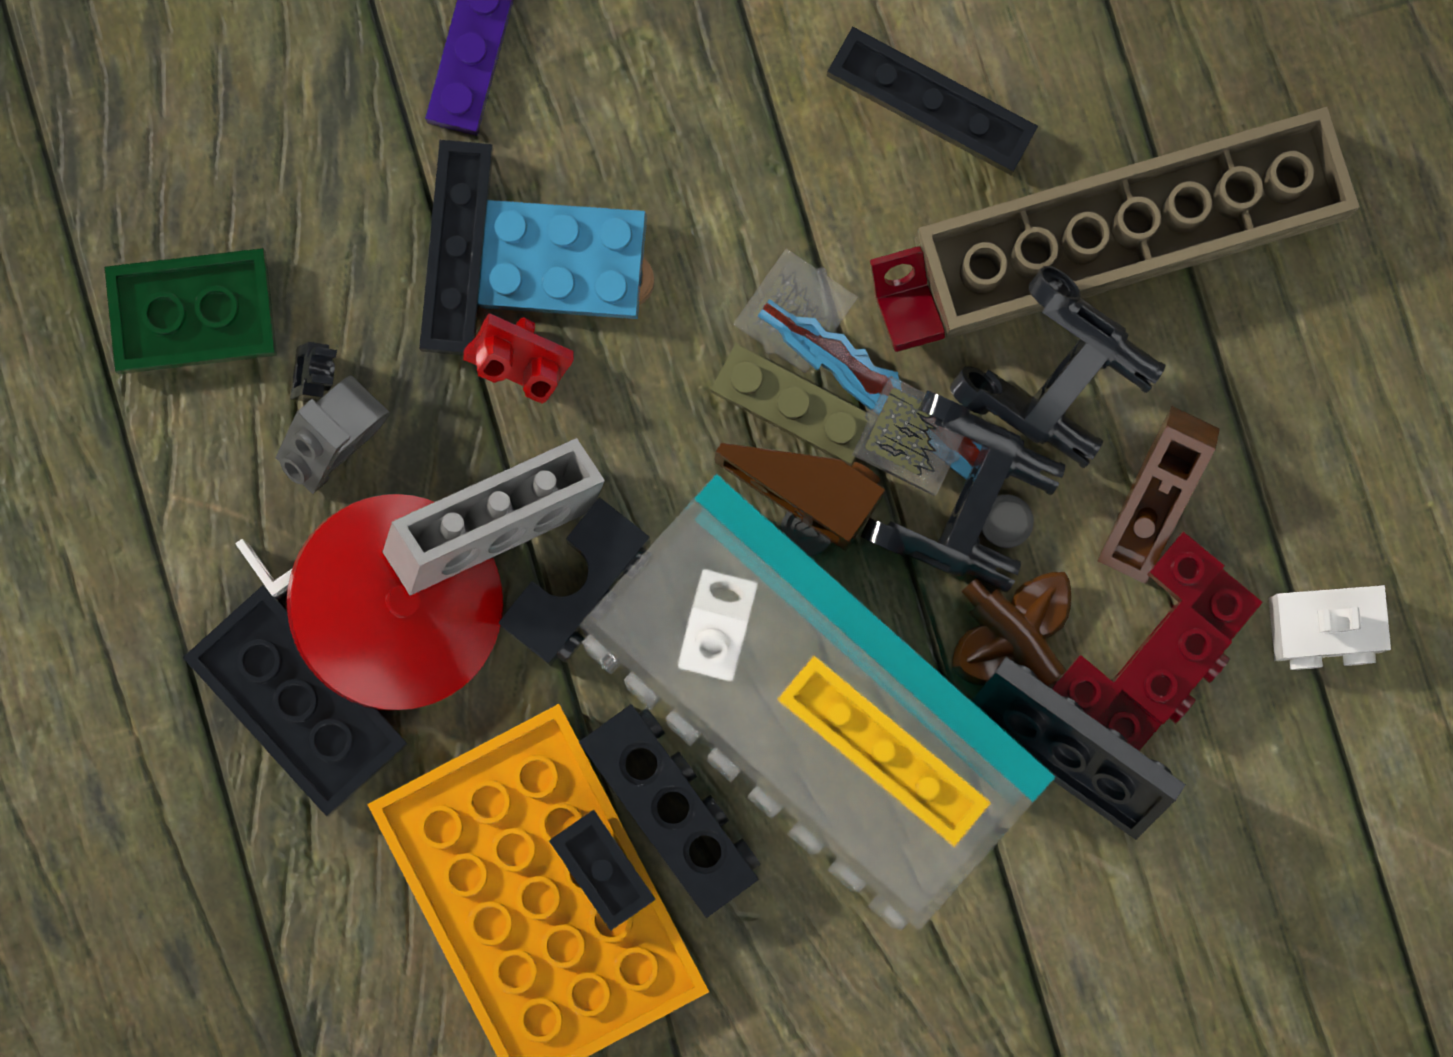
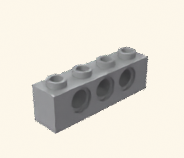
M576 438L392 521L383 553L409 595H412L586 514L596 502L605 480Z

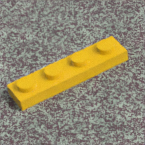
M816 656L809 660L777 699L779 703L952 847L958 844L991 804L987 798Z

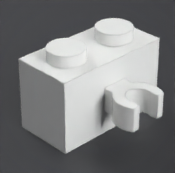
M1385 585L1280 593L1269 597L1274 661L1290 660V670L1323 667L1322 658L1343 656L1344 666L1376 663L1375 653L1391 650Z

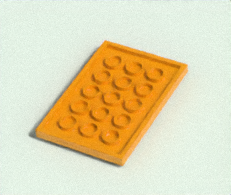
M560 704L367 804L497 1057H588L709 993L708 987ZM592 810H595L656 899L611 931L549 842L550 839Z

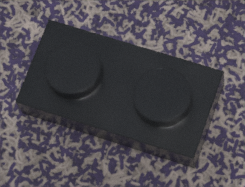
M592 810L549 840L610 931L656 900L595 810Z

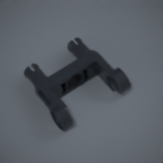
M1043 266L1029 283V291L1034 299L1044 307L1042 313L1080 338V340L1032 399L988 369L985 373L972 366H965L950 384V390L955 399L973 413L985 415L991 412L1027 436L1035 444L1040 443L1043 445L1048 442L1077 462L1080 467L1085 468L1090 463L1088 458L1093 460L1100 450L1103 440L1095 437L1065 416L1068 407L1100 368L1105 369L1109 366L1141 388V391L1147 393L1153 386L1150 383L1156 384L1166 365L1127 340L1128 333L1125 332L1126 328L1081 298L1078 286L1069 276L1057 268Z
M927 390L918 410L935 418L934 424L981 445L979 454L938 542L892 521L885 525L870 517L861 537L899 555L904 556L906 554L952 576L957 577L959 575L962 577L965 573L970 574L1007 593L1015 580L996 572V568H1002L1018 576L1021 561L1014 560L979 544L980 532L1005 479L1012 476L1045 491L1048 495H1053L1060 483L1041 475L1040 471L1043 470L1062 478L1066 465L1024 447V440L1019 435L971 414L970 409Z

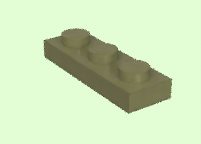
M736 343L710 389V392L827 455L835 459H841L850 466L876 417Z

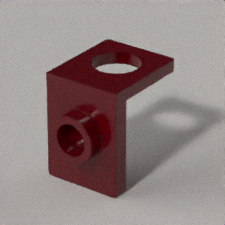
M921 246L871 259L870 266L875 299L894 351L899 352L945 339V330L927 285L924 254ZM908 264L913 267L911 272L901 279L889 280L885 278V274L897 265Z

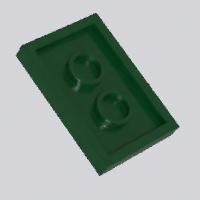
M263 248L104 267L116 373L127 374L277 356L266 251Z

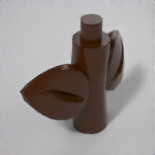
M1065 572L1046 573L1023 583L1015 591L1011 602L998 589L990 593L978 578L961 591L975 607L969 614L980 626L967 631L955 647L952 668L960 678L971 684L983 686L1006 657L1014 663L1016 662V664L1023 665L1032 670L1038 679L1047 686H1050L1067 671L1045 640L1060 631L1069 617L1071 609V584Z

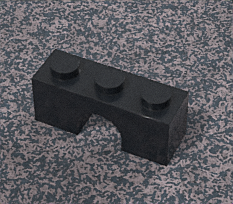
M600 497L566 538L567 543L579 552L588 563V577L583 587L572 595L559 597L545 592L531 581L498 622L503 629L550 666L553 665L557 658L566 663L585 639L578 633L591 616L598 621L603 618L618 598V595L612 591L625 574L633 579L652 556L645 549L651 542L650 536Z

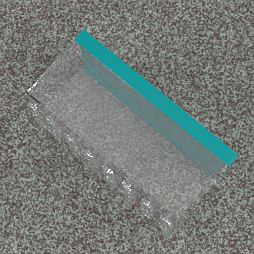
M717 474L580 624L586 637L582 644L588 652L587 654L610 675L617 668L627 675L623 681L627 685V690L650 711L657 703L669 713L666 717L667 726L690 747L698 739L711 751L707 757V762L730 783L738 775L753 789L747 798L770 819L779 812L793 825L787 834L810 855H817L821 850L834 863L827 870L850 891L860 892L864 889L874 899L868 907L894 929L902 931L904 927L920 930L1055 778L1042 764ZM703 569L753 581L758 584L732 681L678 667L692 606ZM726 588L710 590L715 598L725 602H736L741 599L737 593ZM813 656H816L991 802L955 847H952L777 701Z

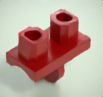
M489 313L476 337L464 349L463 360L477 366L478 376L493 383L504 381L506 378L523 386L525 397L543 404L549 399L558 386L559 381L573 363L574 351L534 334L535 322L523 317L514 325Z

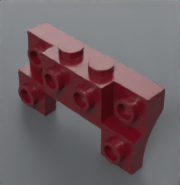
M1183 531L1147 573L1178 603L1171 608L1112 680L1082 655H1079L1053 686L1052 690L1061 696L1068 697L1077 702L1083 712L1104 727L1116 730L1122 734L1128 744L1140 751L1157 729L1165 724L1168 719L1176 724L1188 712L1196 701L1190 695V692L1202 678L1210 683L1223 670L1230 660L1224 654V651L1263 602L1223 569L1225 566Z

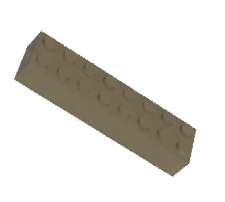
M1324 107L918 228L914 241L916 247L921 246L924 254L927 283L944 327L946 340L1043 311L1044 307L1034 299L1029 291V283L1043 266L1057 268L1069 276L1078 286L1081 298L1084 299L1348 220L1360 206L1328 108Z

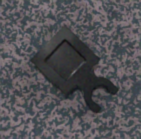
M307 342L296 348L291 400L309 402L313 399L316 401L323 397L324 391L331 389L335 371L333 358H336L337 350L329 349L327 344Z

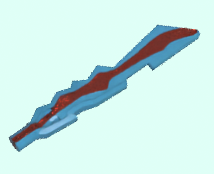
M770 299L758 314L759 318L778 330V333L782 335L783 341L816 370L822 366L831 372L843 389L878 417L891 390L896 388L901 391L898 372L873 366L866 349L855 350L844 334L826 332L816 318L796 317ZM923 418L936 428V430L929 429L926 431L932 439L929 443L936 451H925L967 480L982 446L934 424L935 418Z

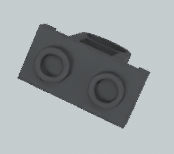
M350 375L338 383L320 400L315 402L311 399L297 411L275 458L280 462L284 473L293 482L303 484L314 494L328 482L330 478L328 475L381 428L388 419L390 412Z

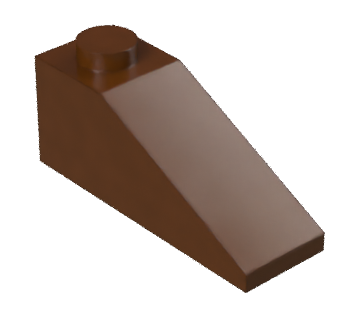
M1171 406L1097 560L1098 562L1146 584L1149 578L1147 573L1157 563L1216 450L1220 428Z
M721 443L715 451L716 464L785 511L790 512L794 517L844 551H847L881 502L885 491L884 488L878 485L880 478L872 470L858 462H854L850 466L841 459Z

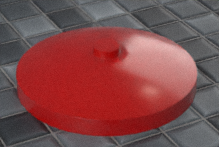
M402 494L380 495L357 501L340 509L322 522L308 537L294 562L287 590V615L294 643L302 659L313 674L329 689L339 696L365 707L379 710H407L424 707L451 696L465 686L482 668L490 656L500 631L498 622L502 619L503 593L500 575L493 557L412 595H409L385 557L383 549L392 521L434 503V501Z

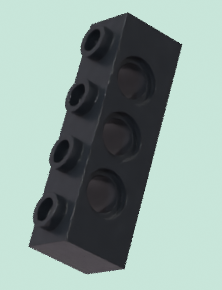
M630 704L579 741V743L698 908L708 918L759 880L753 870L760 866L761 863L742 838L735 844L731 842L721 828L729 819L711 795L701 800L689 783L697 778V775L679 751L670 757L657 739L666 733L649 709L645 708L638 713L633 705ZM638 749L649 750L657 758L656 772L645 780H637L631 777L626 769L628 756ZM667 793H680L688 800L689 813L680 823H666L658 814L659 800ZM700 836L714 838L721 847L720 859L712 867H698L690 859V845Z

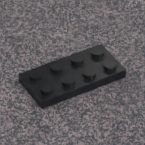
M264 585L183 656V659L326 817L333 814L408 745L404 738L377 709L356 704L339 696L313 674L302 659L294 643L287 610L271 595Z
M1007 657L971 699L974 705L1055 776L1052 781L1135 840L1177 800L1186 785L1174 777L1169 768L1164 764L1146 757L1128 744L1122 734L1101 725L1083 712L1077 702L1059 695L1042 683L1032 670L1014 663Z

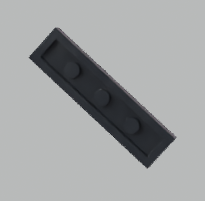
M853 26L827 71V77L1011 176L1038 128V125Z
M439 140L419 345L421 352L464 355V349L476 337L487 203L489 200L494 150L492 144Z

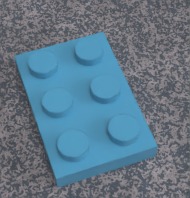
M488 200L478 305L481 308L638 319L647 224L646 212Z

